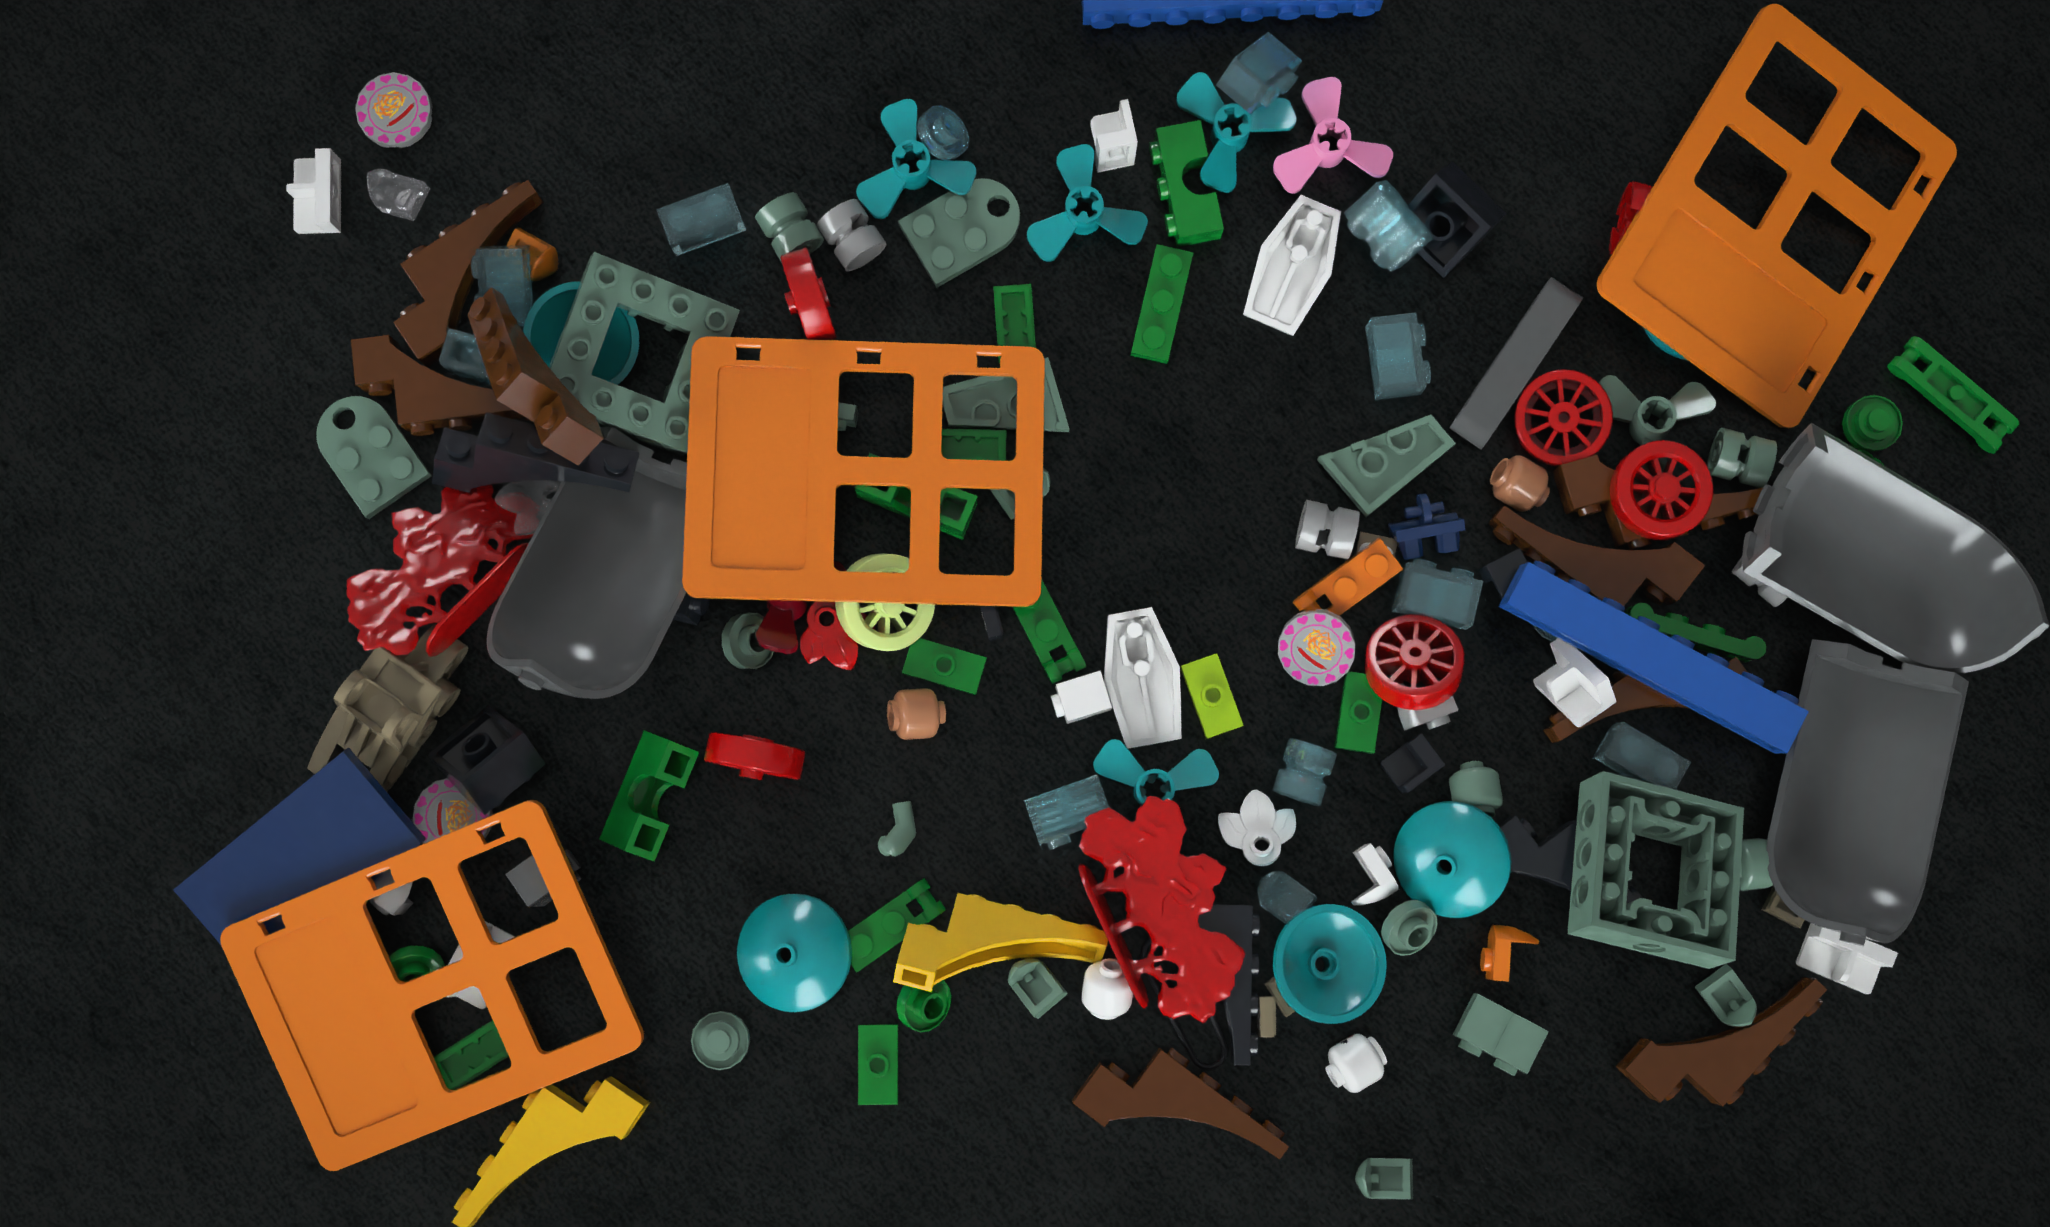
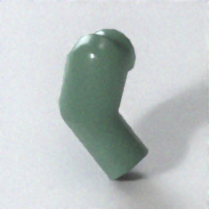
M911 801L892 804L896 825L887 836H881L878 841V849L884 856L892 855L896 857L904 853L916 836Z

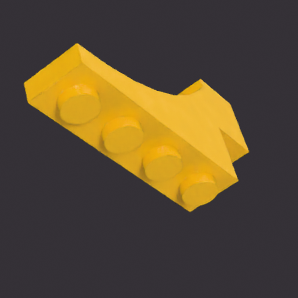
M958 893L947 932L939 931L928 924L916 925L908 923L897 960L893 982L932 992L933 985L965 970L992 962L1017 958L1052 957L1096 963L1102 961L1108 939L1105 932L1094 925H1080L1064 921L1052 914L1041 915L1026 911L1017 905H1003L988 901L979 895Z
M612 1076L605 1079L603 1083L597 1080L584 1097V1101L588 1103L587 1107L552 1084L543 1087L541 1090L538 1089L531 1092L522 1105V1108L527 1111L519 1123L512 1121L500 1137L499 1141L504 1145L496 1157L490 1154L479 1168L477 1175L481 1179L472 1191L470 1188H467L456 1202L454 1209L459 1212L452 1223L458 1227L474 1226L488 1206L510 1183L532 1166L553 1154L574 1145L603 1137L616 1136L621 1140L630 1134L650 1102Z

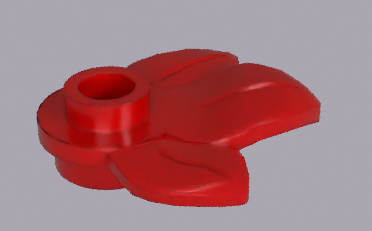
M815 601L807 611L808 627L800 637L802 655L808 664L820 660L825 655L836 667L851 670L858 657L857 642L850 638L842 628L836 613L835 602ZM824 611H829L833 614V621L828 625H824L819 621V616ZM861 613L863 619L865 620L867 615L865 613Z

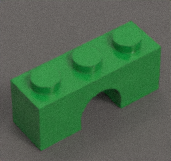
M1201 120L1156 128L1154 142H1149V150L1152 164H1159L1162 178H1157V188L1160 200H1167L1169 214L1164 215L1168 237H1175L1176 247L1221 239L1224 227L1216 192L1204 195L1194 194L1185 187L1182 177L1187 172L1202 168L1208 158Z
M869 453V456H868V457H879V456L874 455V454H872V453ZM855 486L857 498L910 519L911 492L907 487ZM959 488L943 489L940 493V531L963 540L976 510L978 496Z
M644 730L599 839L623 851L655 862L669 827L668 824L662 822L658 817L659 800L664 791L670 786L677 785L685 788L699 752Z

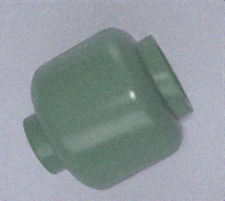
M1470 761L1460 765V770L1449 778L1452 801L1472 805L1488 814L1491 818L1495 816V811L1503 805L1499 774L1490 767H1484L1483 762Z
M1753 838L1742 840L1741 891L1766 889L1773 886L1768 871L1769 856L1766 851V839Z

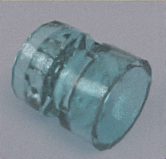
M1289 738L1282 758L1286 763V768L1278 770L1272 791L1297 801L1321 806L1327 787L1323 777L1331 774L1337 754L1323 747Z

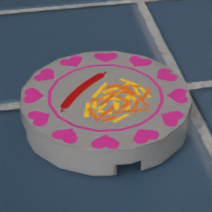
M393 72L379 75L369 81L358 95L355 110L357 122L370 140L381 147L404 148L413 145L426 134L431 126L433 107L431 98L421 83L409 75Z
M1324 609L1303 611L1297 613L1285 624L1279 637L1278 656L1283 668L1293 679L1306 685L1324 686L1338 681L1349 671L1355 658L1354 635L1351 627L1343 618L1333 612Z
M446 778L435 781L422 791L414 806L413 823L425 836L424 844L491 816L493 811L490 810L484 815ZM491 827L480 831L484 838L487 837Z

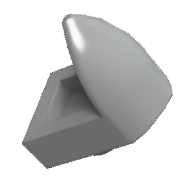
M1453 696L1444 703L1429 709L1408 710L1397 707L1404 730L1424 723L1427 724L1429 730L1451 722L1448 714L1458 711Z
M390 869L374 881L377 889L395 882ZM413 881L371 898L369 901L384 915L389 913L391 915H403L413 904L408 898Z

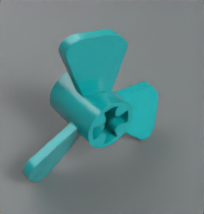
M1203 72L1192 75L1179 90L1176 99L1180 109L1213 125L1211 142L1214 148L1201 168L1200 178L1206 186L1224 193L1233 191L1236 186V153L1245 147L1249 133L1289 131L1295 126L1297 120L1291 103L1285 98H1276L1250 113L1239 104L1231 103L1224 105L1209 76ZM1234 122L1239 125L1238 131L1241 135L1231 136V128L1226 127L1222 130L1221 125L1224 126Z
M903 99L883 109L881 122L896 146L892 154L893 167L861 182L856 190L858 200L873 217L877 219L886 218L904 188L917 190L924 187L929 180L936 182L957 195H965L970 192L976 177V167L969 161L930 160V153L927 147L917 141V105L912 99ZM915 157L921 159L917 161V168L919 170L917 172L909 173V165H901L904 160L906 162L915 160Z
M1088 144L1064 149L1057 156V167L1070 191L1066 198L1065 211L1030 225L1027 230L1029 244L1043 261H1054L1073 233L1088 235L1095 232L1101 226L1126 244L1135 245L1141 241L1146 230L1148 219L1144 213L1104 207L1101 194L1091 187L1094 149ZM1081 202L1089 203V207L1092 208L1094 214L1088 217L1087 212L1082 211L1076 216L1074 209L1080 206Z
M1113 739L1104 745L1093 763L1097 774L1134 787L1135 799L1141 806L1147 798L1145 795L1146 790L1141 788L1146 781L1154 783L1156 779L1160 780L1163 783L1160 791L1165 793L1161 800H1172L1177 790L1213 785L1219 778V771L1211 755L1204 749L1194 750L1168 773L1160 769H1151L1145 772L1127 747L1120 740Z

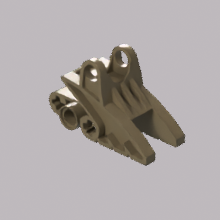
M434 624L425 632L418 641L416 648L408 655H394L383 647L374 649L361 669L353 671L336 692L334 702L337 708L313 752L307 769L316 774L344 750L350 748L361 762L371 768L370 773L388 792L403 773L405 767L409 765L420 750L421 745L426 742L437 725V720L434 719L436 715L438 717L443 716L457 700L461 690L448 681V679L466 656L468 646L457 639L441 654L429 657L425 649L427 640L437 625Z

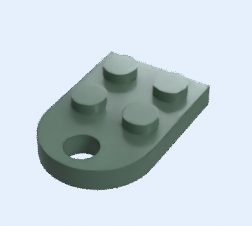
M981 178L974 180L969 193L957 195L949 191L900 219L898 224L934 285L938 288L1010 245L1019 229L1020 210L1015 196L1006 186L991 179ZM1002 199L1008 203L1009 211L1001 217L993 216L987 209L990 202Z
M361 396L342 398L330 405L322 414L317 426V443L320 452L366 518H372L432 477V474L389 412L372 399ZM352 410L356 417L353 426L345 430L339 429L337 418L340 413Z

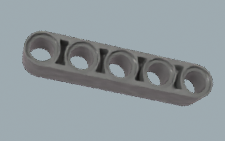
M1550 277L1449 429L1479 449H1482L1581 303L1583 297L1553 277Z

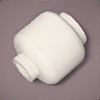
M1108 958L1091 964L1084 975L1082 988V1003L1092 1015L1105 1020L1114 1019L1126 1013L1132 1004L1133 993L1118 961Z
M1354 1034L1329 1049L1328 1060L1330 1065L1325 1067L1331 1082L1337 1088L1343 1085L1349 1092L1357 1093L1383 1077L1384 1065L1387 1064V1059L1382 1048L1372 1036L1366 1038L1362 1034Z

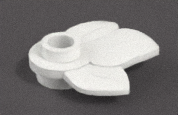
M1252 790L1245 797L1240 808V814L1220 813L1218 825L1221 835L1228 845L1242 849L1245 858L1250 863L1257 866H1267L1277 860L1281 852V845L1293 837L1296 829V817L1293 809H1282L1275 812L1274 805L1268 796L1258 790ZM1258 840H1265L1269 844V848L1265 851H1260L1255 848L1254 844Z

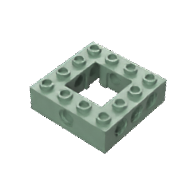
M594 252L587 263L549 368L572 395L590 413L596 416L599 426H613L628 437L682 457L688 452L692 346L696 340L705 336L730 337L740 310ZM616 306L627 310V315L632 317L640 315L664 325L663 329L667 331L675 329L689 335L687 343L681 347L677 355V359H680L671 383L665 388L663 402L591 375Z
M1605 771L1580 782L1567 934L1708 969L1736 961L1744 808ZM1635 835L1682 847L1678 909L1673 910L1653 905L1652 900L1644 898L1626 903L1628 881L1632 880V871H1629L1631 842L1635 841Z

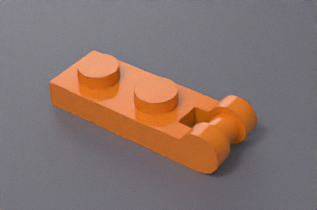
M1379 537L1298 596L1293 603L1299 611H1316V609H1321L1316 600L1325 594L1332 603L1325 610L1340 616L1402 571L1403 568Z

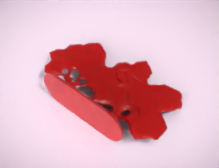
M490 484L473 488L470 493L445 487L441 491V512L437 514L423 511L419 507L393 512V528L398 531V535L393 539L394 554L403 559L401 568L399 570L370 569L347 579V597L350 600L347 609L348 621L360 630L357 641L363 645V650L369 651L383 647L394 655H408L417 646L419 640L418 628L430 623H438L427 640L425 650L429 657H435L444 652L501 596L529 543H522L516 546L507 555L506 545L513 540L532 538L539 525L536 515L541 511V506L522 493L494 499L492 497L493 486ZM489 539H495L499 545L496 550L488 544ZM482 560L497 562L477 584L473 581L478 565ZM453 584L463 585L469 592L448 613L442 610L440 604L441 594ZM429 595L435 598L436 604L434 606L427 603ZM422 606L431 610L432 615L425 612L422 615L423 618L408 616L406 611L410 607ZM404 622H414L416 625L411 629H407L403 624Z
M1155 796L1147 797L1144 804L1138 808L1136 820L1133 822L1109 807L1086 816L1084 822L1087 828L1082 833L1079 847L1085 855L1100 861L1106 868L1103 882L1098 884L1088 866L1079 864L1080 877L1133 995L1142 1008L1148 1006L1149 999L1141 975L1143 973L1149 974L1162 983L1158 994V1008L1164 1016L1176 1019L1184 1015H1191L1200 1022L1205 1023L1209 1017L1215 1015L1216 1003L1230 997L1231 990L1235 986V975L1240 971L1245 957L1244 949L1227 935L1202 929L1198 923L1199 915L1211 911L1216 897L1213 888L1220 884L1226 867L1204 853L1189 857L1180 854L1182 838L1187 829L1180 807L1173 800H1161ZM1120 866L1124 867V873L1114 878L1113 871ZM1107 891L1124 893L1126 896V919L1116 923L1103 893ZM1134 926L1143 927L1151 939L1150 952L1147 958L1141 960H1133L1121 934L1123 931ZM1162 946V955L1154 956L1156 948ZM1163 960L1175 963L1179 968L1178 973H1161L1163 971L1161 965L1154 967V963ZM1169 979L1177 981V986L1169 988L1165 981Z

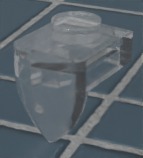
M381 168L367 173V189L374 205L381 212L414 221L430 191L425 182Z

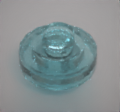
M940 105L932 106L919 117L917 129L921 142L927 147L929 153L938 159L952 161L968 149V131L959 116L949 108Z

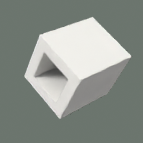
M1101 670L1058 683L1055 687L1057 694L1051 695L1057 718L1064 716L1067 724L1112 709Z

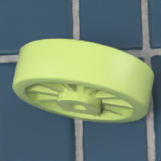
M872 554L856 561L847 569V572L904 573L909 569V558L896 554ZM835 602L838 620L847 635L862 646L881 651L900 650L915 643L928 629L935 610V604H917L916 610L906 607L905 604L865 603L859 605L858 602ZM869 611V615L864 620L861 613ZM901 612L913 616L908 626L905 625L899 614ZM877 621H878V631L872 629V628L874 627V625L877 623ZM890 621L897 630L896 633H890Z

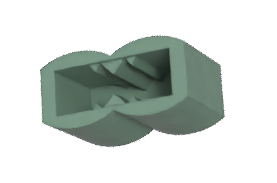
M1473 993L1453 1035L1461 1039L1458 1047L1477 1057H1480L1482 1051L1495 1057L1496 1060L1493 1064L1495 1067L1515 1076L1518 1070L1528 1074L1549 1031L1501 1005Z

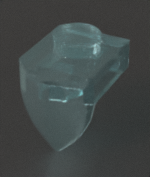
M1282 870L1271 871L1261 877L1259 881L1257 896L1260 906L1284 924H1287L1299 912L1312 907L1317 901L1314 893Z

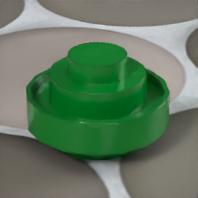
M1870 395L1862 397L1848 407L1844 413L1842 426L1844 435L1851 445L1858 450L1863 449L1871 453L1882 451L1894 444L1901 435L1903 421L1901 412L1892 401L1886 397Z
M424 946L403 947L392 953L389 957L399 980L403 982L410 981L445 966L441 955L433 949Z
M944 980L933 985L932 992L904 985L897 999L896 1009L899 1019L905 1026L920 1033L936 1028L945 1019L951 1004L950 988Z

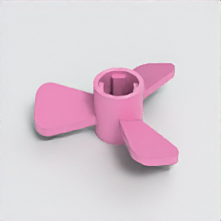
M1336 77L1309 82L1304 87L1302 100L1316 125L1308 145L1279 155L1274 161V174L1284 189L1291 194L1300 192L1318 166L1332 168L1337 166L1343 158H1346L1375 178L1385 176L1389 170L1393 159L1391 148L1383 144L1351 140L1349 126L1344 121L1338 119L1342 84ZM1334 137L1338 140L1336 144L1338 150L1329 151L1330 143L1328 141L1320 143V138Z

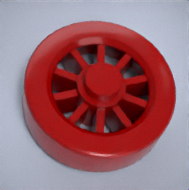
M805 247L781 255L780 259L791 290L784 293L791 315L798 313L807 340H836L837 336L827 309L831 307L822 278H817L808 249Z
M1567 369L1550 371L1534 379L1520 395L1514 411L1515 433L1522 447L1536 460L1552 466H1560L1596 454L1607 441L1613 423L1612 405L1604 388L1592 377L1579 371ZM1563 388L1575 391L1570 402H1564ZM1557 389V404H1554L1548 398L1547 392ZM1581 394L1589 404L1577 409L1574 404ZM1539 398L1550 409L1549 412L1533 409ZM1592 408L1593 421L1580 418V413ZM1531 415L1546 418L1547 423L1532 428ZM1577 425L1592 427L1587 438L1576 428ZM1550 428L1552 432L1544 444L1535 434ZM1569 432H1572L1581 442L1579 445L1569 448ZM1557 434L1562 435L1563 449L1550 447Z
M1657 440L1637 447L1620 461L1611 478L1610 499L1618 519L1630 531L1647 539L1666 540L1686 533L1703 520L1712 503L1713 481L1706 463L1694 450L1675 441ZM1658 458H1668L1663 473ZM1678 461L1688 471L1676 478L1672 473ZM1645 463L1648 464L1650 474L1642 468ZM1691 475L1695 488L1681 487L1680 481ZM1636 477L1644 485L1633 484L1634 478ZM1634 493L1642 494L1643 499L1636 502ZM1678 496L1694 497L1691 506H1689ZM1647 503L1650 506L1648 513H1645L1640 506ZM1672 507L1682 515L1675 517ZM1659 508L1663 519L1656 518Z
M1402 615L1384 622L1371 635L1366 648V678L1373 691L1387 703L1408 710L1429 709L1448 700L1460 685L1464 667V649L1456 633L1440 620L1425 615ZM1404 681H1407L1411 683V687L1403 686L1401 684ZM1422 681L1426 687H1416V683Z
M711 732L708 737L704 760L709 763L740 769L739 776L762 780L763 774L798 780L801 778L806 753L804 750L774 743V740L751 735H743L742 737Z

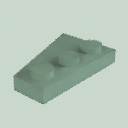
M1047 357L1044 358V431L1069 432L1070 429L1050 361ZM980 376L943 387L942 404L949 427L1016 430L1017 382L1013 377Z
M1428 415L1388 430L1386 433L1351 444L1349 447L1319 456L1317 460L1362 514L1367 517L1456 443L1432 415Z

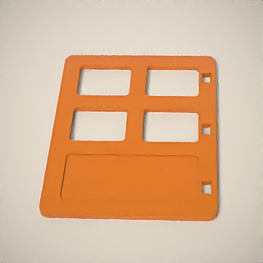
M1779 4L1765 6L1753 20L1648 194L1639 213L1634 217L1597 280L1598 292L1604 299L1775 425L1781 428L1795 427L1802 420L1952 166L1957 155L1956 145L1949 137ZM1776 42H1780L1831 82L1837 89L1835 98L1806 145L1797 140L1746 99V91ZM1861 108L1868 111L1920 153L1918 164L1890 210L1841 174L1831 164L1834 153ZM1725 126L1733 129L1781 166L1787 173L1786 180L1756 229L1751 228L1697 187L1694 182L1696 174ZM1921 175L1929 178L1930 181L1920 195L1914 190V187ZM1811 192L1816 193L1871 237L1869 247L1840 294L1785 254L1781 249L1784 237ZM1867 272L1873 277L1863 292L1856 285L1863 273ZM1809 369L1816 374L1805 391L1798 383L1806 370Z
M705 336L696 340L691 352L682 577L686 593L691 597L704 599L1028 607L1035 604L1041 594L1045 359L1041 351L1034 347L713 336ZM736 348L761 349L760 361L737 360ZM857 352L881 353L880 364H857ZM977 356H1000V368L977 367ZM843 372L907 373L913 377L912 453L909 457L842 456L838 453L839 377ZM945 376L1013 377L1016 380V456L1013 460H960L943 457L941 453L943 379ZM839 486L907 487L910 490L909 569L906 572H847L835 569L836 490ZM943 489L1011 490L1014 493V571L1011 575L944 574L939 570L940 493Z
M527 800L233 923L223 930L220 937L221 946L320 1165L329 1171L343 1169L633 1052L641 1045L644 1039L643 1028L547 810L543 804L536 800ZM501 823L505 836L487 843L480 831ZM521 837L528 843L558 911V919L502 943H497L491 937L463 874L461 862L505 842ZM390 869L395 882L377 889L371 877ZM426 877L431 880L462 949L463 957L454 963L410 981L403 982L399 980L366 904L371 898L419 878ZM282 915L285 928L269 934L262 922ZM570 947L577 954L607 1022V1027L604 1030L547 1052L542 1050L510 980L509 972L512 969L563 948ZM474 986L482 994L510 1057L511 1067L458 1089L451 1090L443 1080L415 1017V1010Z

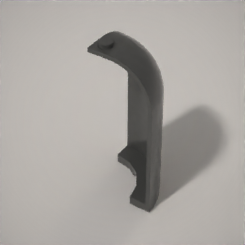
M1813 423L1797 437L1782 456L1779 463L1784 465L1783 469L1772 486L1764 485L1753 509V512L1758 514L1754 531L1747 532L1744 539L1742 555L1743 572L1903 663L1955 673L1981 670L2011 657L2030 641L2038 638L2050 626L2041 595L2032 577L2019 559L1997 536L1967 514Z
M613 426L600 427L604 437L601 443L640 453L630 492L562 481L502 592L490 619L487 631V650L489 656L495 663L518 676V680L522 684L535 690L545 688L568 696L599 699L614 696L628 689L648 669L686 594L682 577L687 462L673 459L669 465L651 458L654 454L653 450L635 442Z
M1812 639L1798 706L1809 712L1785 758L1767 840L1766 851L1769 856V876L1777 894L1790 910L1812 924L1840 932V941L1864 946L1866 939L1890 943L1897 939L1908 927L1922 897L1969 681L1955 672L1926 668L1908 663H1902L1901 670L1895 669L1892 665L1882 663L1883 657L1866 652L1851 644Z

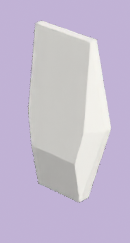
M1303 195L1299 196L1261 245L1243 313L1244 316L1293 336L1332 274L1341 211Z
M1149 607L1108 615L1104 683L1127 749L1182 739L1180 666L1153 608Z

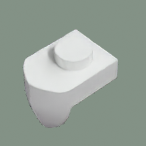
M1368 843L1353 852L1374 884L1351 902L1353 905L1377 902L1399 890L1396 880L1388 869L1392 866V863L1380 846L1374 848L1371 843Z

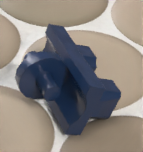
M1426 493L1417 495V506L1404 508L1406 519L1419 517L1418 519L1388 524L1389 535L1397 542L1399 553L1404 560L1424 556L1421 538L1434 536L1435 549L1438 553L1458 551L1459 531H1465L1464 519L1458 518L1456 512L1432 516L1433 514L1444 513L1443 502L1430 503Z

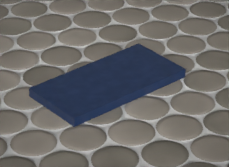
M347 748L174 888L173 891L221 945V933L231 924L415 848L425 841L426 838L352 750ZM386 871L374 875L371 878L373 879V881H375ZM282 915L262 922L269 934L285 928Z

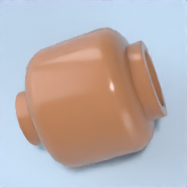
M1520 455L1510 459H1502L1495 467L1490 478L1494 497L1520 512L1528 511L1534 506H1541L1550 493V488L1547 486L1549 479L1547 471Z
M928 688L899 690L895 694L894 699L889 700L887 704L890 731H896L898 737L904 740L934 737L938 731L939 724H944L946 721L944 701H938L934 691Z

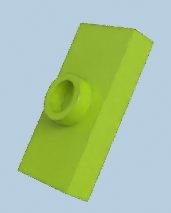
M1217 653L1180 667L1206 739L1244 726Z

